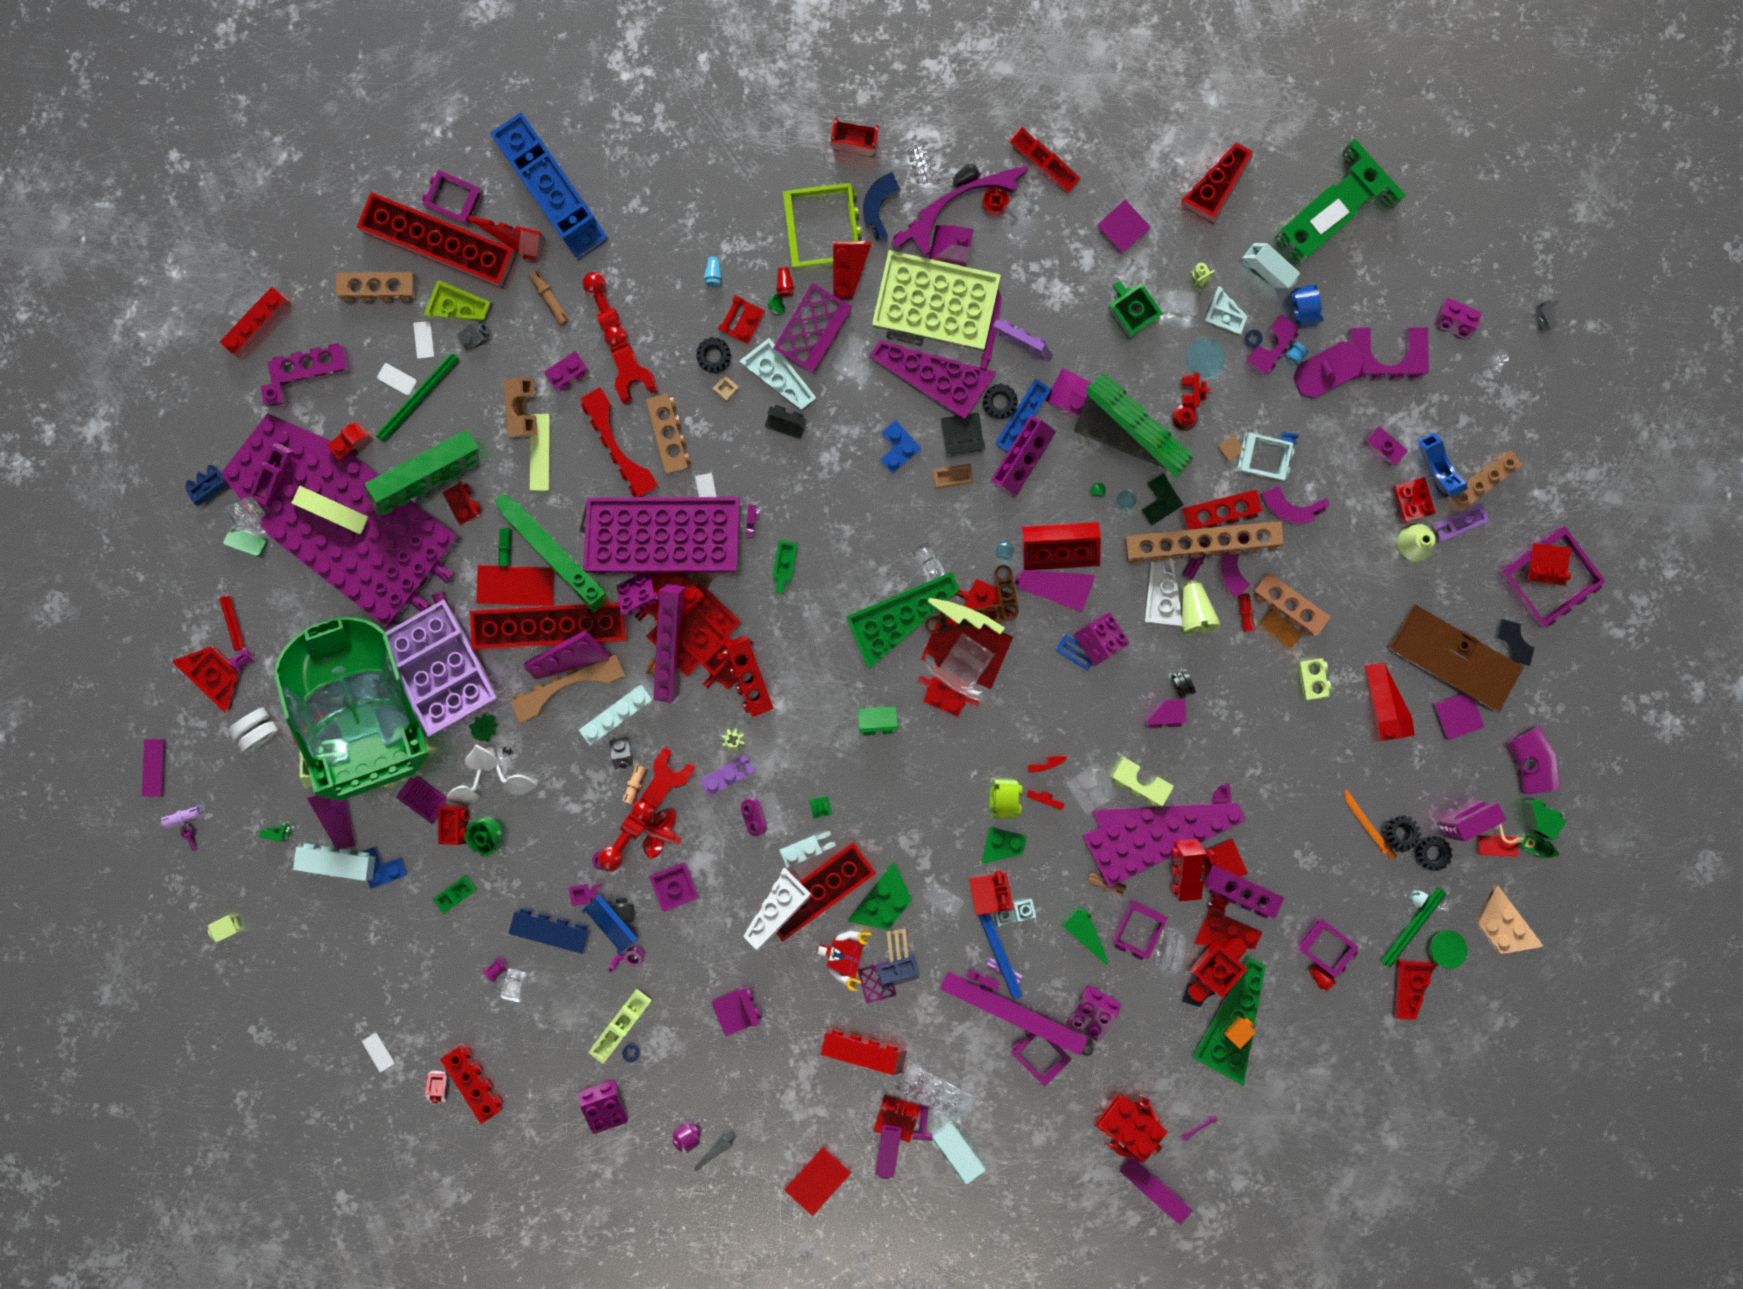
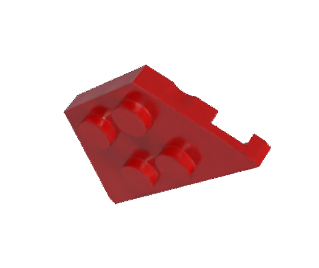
M213 646L172 661L224 713L228 712L240 672Z

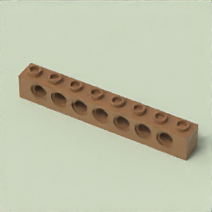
M1282 521L1126 536L1128 561H1132L1133 564L1144 563L1146 559H1152V562L1163 561V558L1171 557V560L1183 559V556L1189 555L1190 558H1201L1202 554H1210L1211 557L1221 556V552H1229V555L1241 554L1242 550L1256 553L1264 548H1268V551H1277L1284 545ZM1260 533H1265L1269 539L1266 542H1260L1257 536ZM1246 535L1249 538V542L1241 544L1238 541V537ZM1221 537H1227L1230 543L1227 546H1222L1218 540ZM1201 539H1208L1210 546L1207 548L1201 547L1199 544ZM1184 540L1191 543V547L1187 550L1180 547V543ZM1168 542L1172 548L1165 552L1160 546L1162 543ZM1144 544H1149L1152 546V551L1144 553L1141 547Z

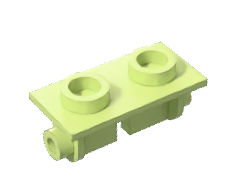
M1198 263L1192 271V276L1196 281L1193 287L1198 284L1202 287L1209 283L1215 270L1210 272L1205 263Z

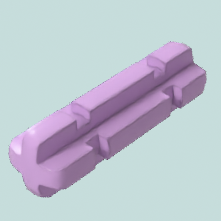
M990 958L987 967L991 970H996V973L1003 976L997 960ZM1016 972L1014 974L1019 984L1022 980V975Z

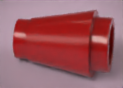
M779 268L776 292H778L780 297L792 296L795 288L789 268Z
M1317 964L1308 971L1319 989L1325 993L1337 983L1334 980L1335 977Z

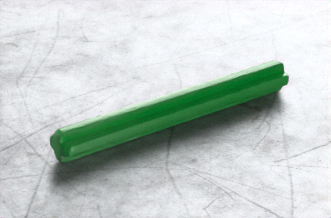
M1436 888L1382 959V963L1386 967L1390 968L1445 897L1446 892L1443 889Z

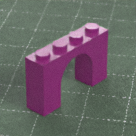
M1409 327L1405 330V355L1399 364L1393 366L1383 365L1374 358L1371 351V328H1350L1348 330V343L1356 344L1364 359L1361 371L1354 379H1366V376H1373V379H1385V376H1392V379H1404V376H1411V379H1423V376L1429 373L1428 327Z
M1479 800L1439 821L1441 824L1439 828L1444 837L1447 836L1449 839L1466 842L1507 821L1497 802L1486 805L1485 801Z

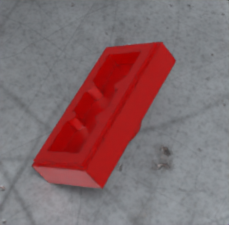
M1029 789L1026 793V797L1058 810H1063L1065 804L1052 799L1053 795L1042 791L1039 794Z

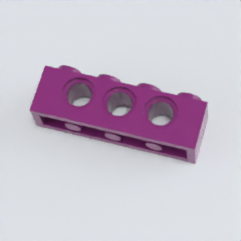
M339 343L328 345V348L322 350L320 347L312 348L309 350V353L295 352L291 354V357L287 358L283 356L273 357L272 361L267 362L271 383L286 385L351 370L346 348ZM330 355L331 362L325 365L323 359L325 356ZM311 359L313 364L309 369H306L304 366L305 362ZM293 364V365H294L293 371L290 372V373H287V372H286V367H287V365Z
M1030 416L991 481L1004 491L1016 496L1056 431L1044 421Z
M1215 865L1212 866L1204 884L1205 887L1210 889L1209 893L1220 897L1222 894L1226 896L1225 900L1232 904H1236V902L1242 903L1240 907L1250 912L1253 908L1257 910V915L1265 919L1268 916L1275 919L1284 900V897ZM1227 883H1229V888L1225 890ZM1245 890V895L1241 897L1242 892ZM1261 897L1260 903L1257 904L1258 899Z

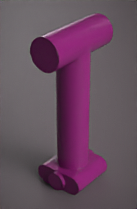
M920 1100L918 1104L921 1107L919 1132H913L912 1139L932 1141V1133H927L929 1107H932V1102Z

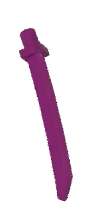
M997 289L984 353L981 355L980 368L987 370L989 361L991 362L992 359L991 353L996 335V329L993 325L999 319L1002 299L999 289Z

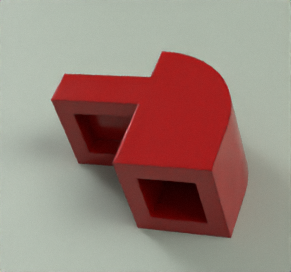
M353 422L341 429L340 434L327 447L341 461L354 449L359 452L372 438L358 422Z

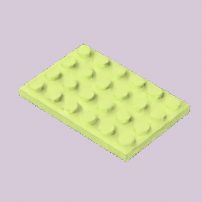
M889 250L872 326L984 350L1001 275Z

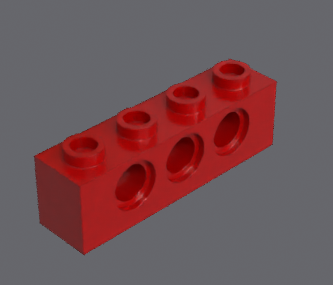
M1257 489L1185 507L1180 509L1185 530L1202 529L1207 526L1210 528L1221 527L1220 523L1228 521V524L1240 522L1239 518L1246 517L1247 520L1257 518L1258 513L1262 512ZM1237 503L1244 505L1245 510L1243 513L1236 511L1235 506ZM1219 507H1222L1226 510V516L1224 518L1219 517L1217 515V509ZM1200 512L1207 514L1208 519L1206 522H1201L1198 519Z
M744 635L723 643L725 649L722 652L726 661L729 660L732 667L729 668L732 678L737 679L738 684L735 686L739 696L743 695L745 702L742 705L745 713L755 717L774 709L748 638ZM738 656H745V659L742 663H736V658ZM751 673V678L748 681L742 680L744 674ZM756 690L758 692L755 698H749L751 691Z

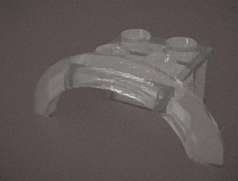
M962 633L939 668L934 662V658L926 653L925 660L929 670L945 685L971 699L983 700L991 697L984 691H974L972 688L995 655L993 652Z

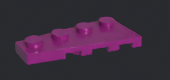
M585 630L524 663V669L535 679L609 659V653Z

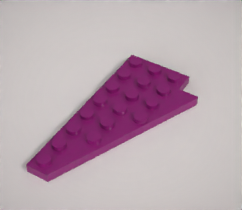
M1238 803L1094 810L1091 813L1099 828L1083 835V839L1108 888H1111L1172 858L1171 850L1174 848V841L1197 839L1199 843H1202L1245 822L1246 818Z

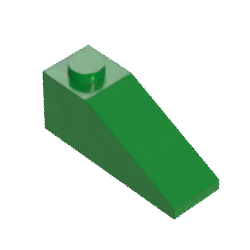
M1076 908L1062 926L1107 965L1108 959L1095 926L1089 919L1091 915L1084 908L1081 911Z

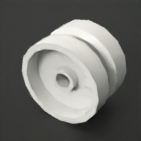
M264 707L246 715L227 730L232 739L241 738L237 746L242 753L260 746L279 730L274 722L265 723L269 714Z

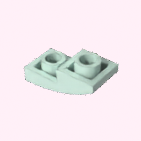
M1032 899L1013 902L1014 910L993 913L996 926L1036 918Z

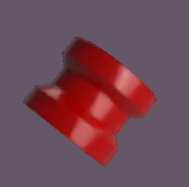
M1212 894V901L1207 905V908L1225 915V908L1230 902L1226 901L1225 898Z

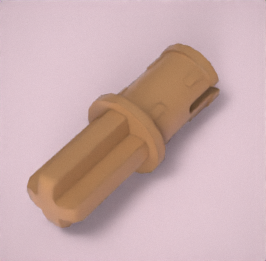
M1091 873L1088 877V884L1099 887L1104 892L1109 891L1121 897L1125 893L1126 885L1119 883L1108 888L1102 876Z

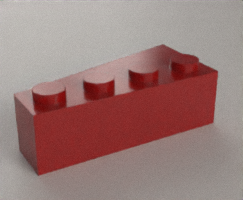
M1236 142L1219 162L1206 173L1200 182L1181 199V206L1215 223L1253 158V151Z
M832 1029V1031L825 1033L820 1055L889 1075L902 1073L907 1050L890 1044H880L879 1041L869 1039V1041L864 1040L861 1036L854 1034L850 1036L844 1035L843 1031Z

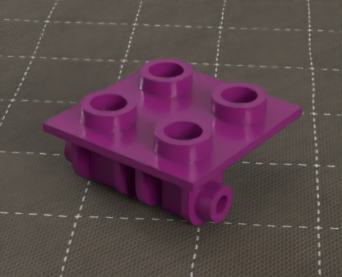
M640 573L616 585L622 615H633V613L643 610V607L647 608L648 605L657 603L659 600V594L657 592L654 593L651 573Z

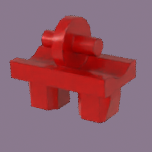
M1193 373L1192 375L1182 377V388H1192V394L1182 395V405L1198 409L1200 407V394H1202V401H1207V394L1213 393L1212 388H1207V381H1202V388H1200V373Z

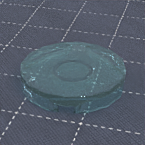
M1201 338L1195 341L1188 349L1187 364L1194 373H1200V376H1212L1224 365L1225 351L1222 345L1214 339Z

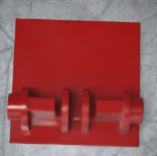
M1425 477L1393 486V492L1396 499L1399 500L1396 503H1400L1398 509L1401 508V520L1403 519L1404 523L1436 514Z
M1533 543L1528 581L1566 586L1567 580L1571 578V573L1568 572L1571 548Z
M1233 839L1205 850L1207 857L1202 860V866L1205 865L1207 877L1213 865L1239 877L1248 874Z
M996 871L993 875L969 878L975 915L1014 910L1007 872Z
M884 1094L873 1132L881 1134L882 1125L902 1127L900 1140L910 1143L921 1107L917 1104Z

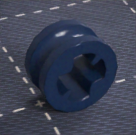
M1256 329L1250 330L1244 338L1246 345L1251 348L1257 347L1263 340L1261 332ZM1251 334H1255L1254 336H1258V339L1254 344L1252 343L1253 341H1249Z
M635 1044L627 1045L622 1052L624 1060L627 1062L636 1061L640 1056L639 1047ZM627 1049H635L636 1052L634 1053V1055L636 1057H627Z

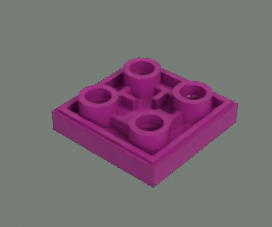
M1126 199L1097 224V227L1122 254L1151 229L1149 224Z
M1465 693L1434 704L1447 740L1484 728L1475 700Z

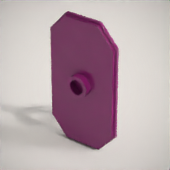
M1341 341L1298 365L1294 379L1302 395L1316 398L1359 375L1364 359L1356 344Z

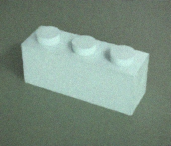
M952 1121L932 1134L934 1138L932 1143L938 1151L942 1149L945 1154L943 1158L947 1164L955 1167L957 1171L954 1173L960 1182L964 1180L968 1184L986 1171Z

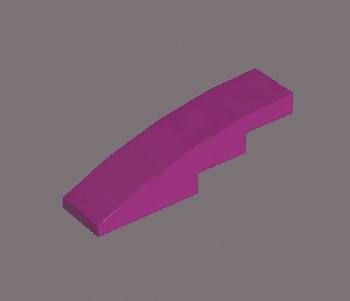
M1134 1158L1129 1159L1120 1169V1172L1179 1225L1193 1212L1186 1203Z

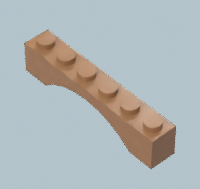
M609 653V659L585 665V668L577 671V668L567 672V676L562 679L558 676L549 680L550 684L543 687L540 684L531 689L532 692L527 695L523 692L514 696L515 700L511 701V705L519 723L539 716L550 698L568 685L589 680L610 684L627 676L618 655Z

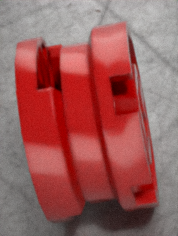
M1000 187L988 189L984 193L982 200L984 210L992 216L1003 214L1009 205L1007 191Z

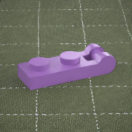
M1481 503L1433 524L1432 528L1436 530L1439 536L1437 539L1440 543L1490 520ZM1448 525L1450 532L1445 533L1443 526Z
M746 754L700 779L707 795L711 796L755 772L754 766L751 767L748 761V755ZM740 764H742V766H743V768H744V770H745V771H743V772H741V773L739 772L738 768L736 767V766H738V765H740Z

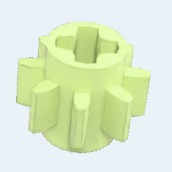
M737 728L734 730V733L727 729L728 735L721 736L726 741L722 746L728 745V751H731L732 747L739 751L738 745L745 744L741 741V737L744 734L738 735ZM730 735H732L733 737H738V740H736V745H734L733 743L729 744L728 740H730Z

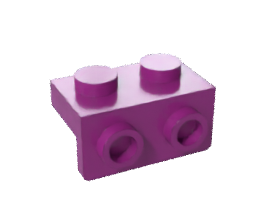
M1447 297L1435 325L1469 340L1478 327L1482 312Z

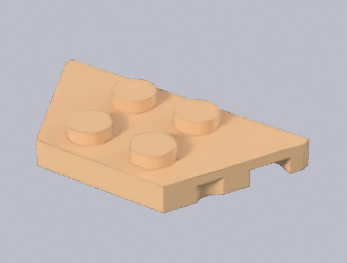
M1495 886L1477 924L1498 952L1505 954L1542 947V943L1500 887Z

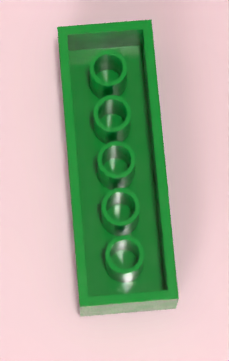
M466 429L364 484L366 497L378 516L382 514L387 515L393 511V508L399 505H406L410 502V499L424 495L432 487L437 488L447 479L458 477L462 471L475 468L479 463V448Z

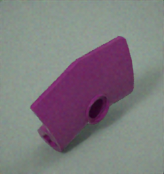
M1540 726L1507 742L1521 771L1523 794L1560 790L1557 757ZM1528 759L1532 761V767L1529 770L1525 768V762Z

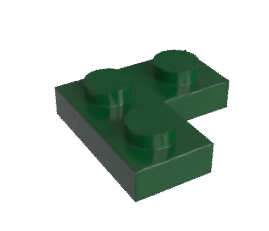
M1164 473L1147 483L1156 501L1143 508L1141 512L1150 526L1184 505Z

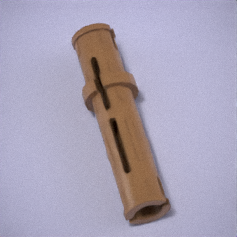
M538 270L531 273L528 278L558 324L561 325L568 321L569 317L550 290V285L546 284Z

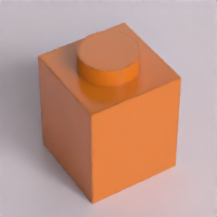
M1239 1017L1224 1034L1241 1049L1256 1033L1252 1029L1255 1025L1248 1018L1243 1020Z

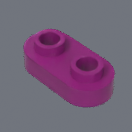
M755 798L744 800L741 804V812L748 832L752 836L763 835L767 831V822L759 801Z

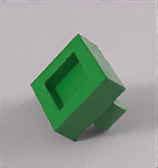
M828 796L809 800L813 819L832 815Z

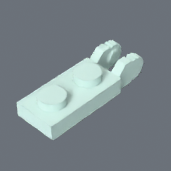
M830 831L818 836H811L780 849L786 867L793 866L836 846L835 842L827 843L822 847L819 846L817 840L829 837L831 835Z

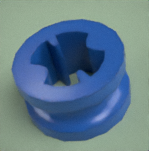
M1282 432L1283 438L1280 440L1297 445L1296 439L1299 438V435Z

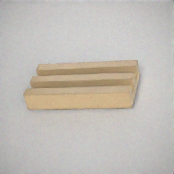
M906 929L886 931L890 962H894L891 934H895L897 960H901L898 933H902L905 958L909 957Z

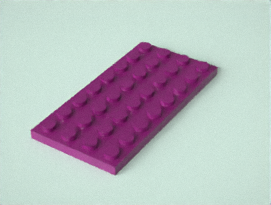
M587 497L583 570L586 573H737L740 497Z

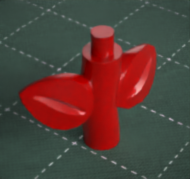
M673 809L659 811L655 815L653 823H646L642 830V833L647 835L642 847L649 859L657 857L662 852L664 843L669 845L674 843L679 846L682 840L675 836V832L670 831L676 821V814Z

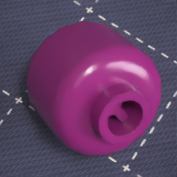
M684 1124L673 1133L671 1141L680 1153L682 1151L689 1153L700 1144L699 1136L701 1133L695 1125L691 1127L688 1124Z

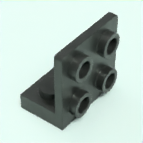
M979 413L968 414L965 420L959 416L941 419L947 456L985 450Z

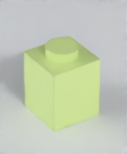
M233 914L227 915L208 925V934L215 942L222 941L241 931Z

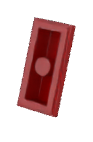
M1478 835L1477 854L1518 857V843L1508 844L1502 840L1501 836ZM1505 836V838L1510 841L1517 838Z

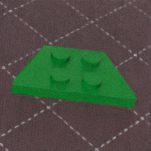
M894 862L848 918L849 922L889 930L911 903L912 898Z

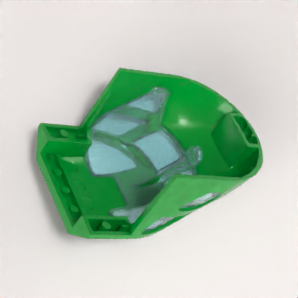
M354 617L326 620L300 632L281 651L275 665V680L285 719L308 766L316 796L342 801L416 774L429 754L388 638L379 626L371 621Z

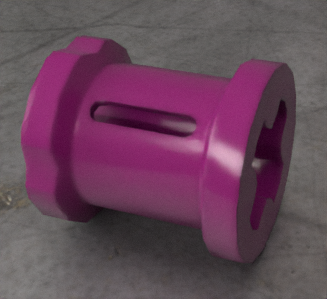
M245 647L234 658H229V662L238 672H241L242 668L249 662L255 661L253 655Z
M497 957L492 965L483 969V972L495 983L496 978L504 971H507L508 967Z

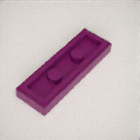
M144 739L142 796L163 797L165 739Z

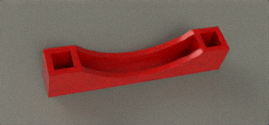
M599 387L581 397L580 399L583 403L580 406L585 414H590L592 418L590 423L594 430L600 431L602 436L599 439L604 447L608 446L611 450L609 456L613 463L618 462L621 467L618 471L623 480L628 479L630 483L628 488L633 497L636 495L637 497H644L660 488L649 469L629 460L617 446L610 422L612 405L602 388Z

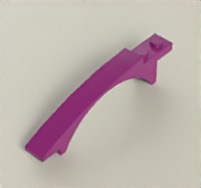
M1022 166L975 180L944 195L918 212L920 221L914 220L908 225L909 229L904 233L900 231L895 234L892 246L897 251L912 240L923 256L927 257L930 255L929 241L933 224L939 213L949 202L963 193L981 188L1000 187L1007 192L1013 193L1018 187L1015 182L1028 173V167Z

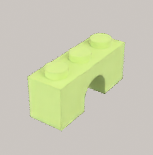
M1122 757L1111 775L1115 779L1113 783L1122 788L1126 785L1131 788L1130 793L1139 798L1141 795L1147 797L1146 802L1155 807L1158 804L1163 806L1174 786L1157 776L1149 785L1142 786L1138 783L1136 777L1140 766Z

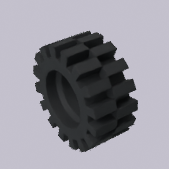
M709 337V339H704L702 343L700 342L696 350V358L701 368L711 373H719L721 370H725L731 359V351L725 341L718 337ZM717 348L720 350L721 357L717 362H710L706 358V353L709 349Z
M995 384L986 391L983 398V407L990 417L1004 419L1010 417L1015 412L1018 404L1017 394L1009 385ZM998 394L1006 396L1008 400L1007 406L1003 409H998L993 404V398Z
M1405 815L1397 816L1385 825L1386 828L1383 829V833L1386 834L1383 836V839L1388 840L1385 842L1386 845L1391 844L1389 847L1391 850L1395 848V852L1401 851L1403 853L1414 848L1421 839L1418 837L1421 836V832H1418V830L1421 828L1420 826H1415L1417 824L1416 821L1411 822V817L1406 818ZM1398 827H1402L1407 831L1408 839L1406 841L1398 838L1396 834Z
M1430 836L1420 840L1419 846H1416L1417 852H1415V856H1417V862L1425 869L1440 871L1443 868L1445 869L1447 864L1451 863L1450 859L1453 858L1451 851L1453 850L1450 848L1449 842H1446L1444 838ZM1432 846H1437L1441 851V856L1436 861H1431L1427 857V851Z

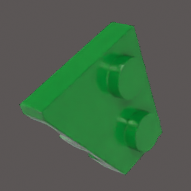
M989 827L981 863L985 864L1023 855L1027 835Z

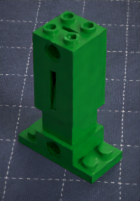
M1355 138L1342 151L1344 158L1350 164H1354L1344 175L1345 179L1337 186L1334 184L1330 185L1276 235L1278 244L1282 248H1287L1290 252V257L1296 263L1302 264L1355 217L1359 212L1357 209L1366 201L1370 204L1381 194L1383 202L1387 206L1391 205L1394 208L1406 197L1404 192ZM1337 199H1340L1349 213L1320 234L1310 221ZM1295 238H1298L1301 243H1298Z

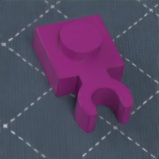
M748 504L746 538H754L755 521H759L760 510L753 504Z
M588 884L569 887L572 906L591 903V897L596 898L598 895L596 894V888L602 887V884H596L591 889H589Z
M969 969L967 977L981 983L983 989L990 992L993 989L998 990L1000 986L999 981Z

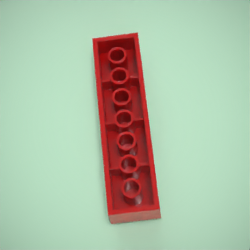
M370 192L357 224V228L361 232L501 288L516 254L513 248L373 192Z
M619 602L605 603L594 613L585 604L470 611L472 650L559 645L585 630L598 643L628 641L627 615L621 614Z

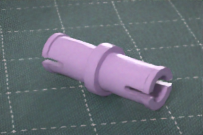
M199 806L185 811L179 810L176 814L162 817L161 823L164 829L179 824L185 825L188 821L201 818L202 811Z

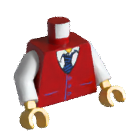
M848 931L833 939L831 947L821 944L819 946L817 956L828 958L827 967L829 972L837 981L848 986L853 991H858L854 987L855 983L861 984L860 980L853 978H856L863 945L871 943L866 941V935H872L870 932Z

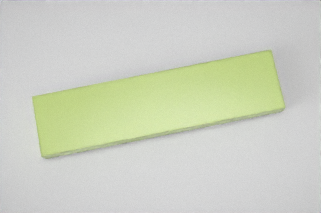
M530 414V416H536L537 435L530 436V491H550V414Z

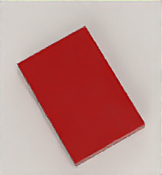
M822 1147L784 1191L813 1216L852 1172L825 1147Z

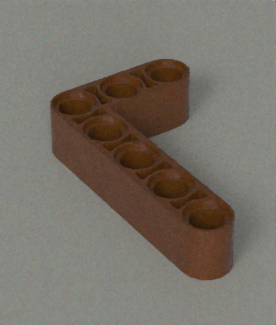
M999 565L994 571L999 604L972 609L985 615L987 610L995 611L996 618L993 621L996 623L1014 620L1019 614L1012 570L1007 565ZM1001 568L1008 571V577L1005 579H1001L998 576V570ZM1005 587L1010 588L1012 591V595L1009 598H1004L1001 595V590ZM1011 606L1015 609L1013 617L1005 615L1004 610L1006 607ZM945 614L931 616L925 622V628L931 634L975 627L965 619L956 627H950L947 623L949 617ZM930 620L938 621L939 628L937 630L929 629L928 623Z

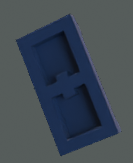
M914 956L877 966V974L880 978L882 989L919 979V971Z

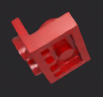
M459 481L457 482L458 484L442 493L459 526H463L481 516L479 513L481 507L477 500L473 501L470 495L473 492L468 483L464 484V482Z
M467 805L438 806V844H467L464 833L467 832L466 826L469 819Z

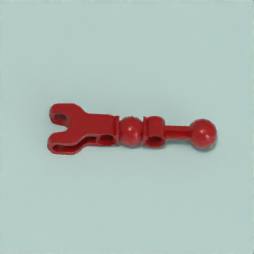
M589 272L584 276L582 286L587 294L594 297L600 314H597L596 317L602 331L605 332L604 341L610 347L618 369V376L615 379L614 386L621 401L624 404L631 401L630 387L635 381H642L648 391L656 392L658 387L652 372L645 367L639 366L630 343L627 341V331L621 326L622 323L616 309H610L603 292L606 287L604 276L599 272Z
M667 747L663 748L653 762L655 777L641 796V800L636 801L632 805L631 814L628 815L620 827L622 833L612 847H607L599 853L598 863L603 870L613 872L621 866V853L632 838L636 840L646 826V823L654 818L655 810H657L668 792L673 788L685 786L693 774L695 766L687 764L680 772L670 771L667 767V761L671 751Z

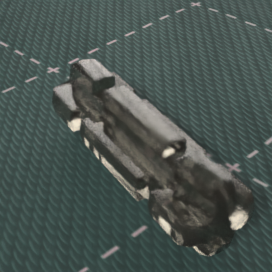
M889 328L887 330L886 336L889 339L894 340L896 338L898 341L911 344L914 342V344L920 346L923 344L924 336Z

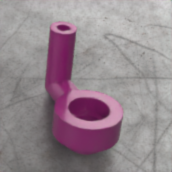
M630 947L625 954L615 955L607 967V971L613 973L621 962H625L631 967L640 966L644 960L643 951L637 947Z

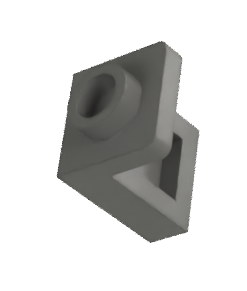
M1549 299L1541 303V308L1536 310L1539 316L1538 322L1546 331L1558 325L1549 309L1559 303L1558 300L1552 302Z
M483 321L471 323L457 334L466 351L471 350L483 340L492 337L487 325Z
M623 737L609 740L611 760L614 768L625 769L633 766L629 738Z

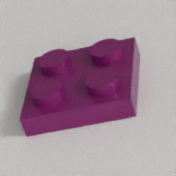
M685 862L649 876L663 912L699 898Z

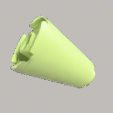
M1413 523L1406 526L1397 538L1399 552L1410 561H1423L1430 557L1435 550V535L1424 524Z
M1196 580L1187 582L1186 586L1183 587V635H1196L1195 632L1205 634L1218 629L1220 621L1203 585L1197 583Z

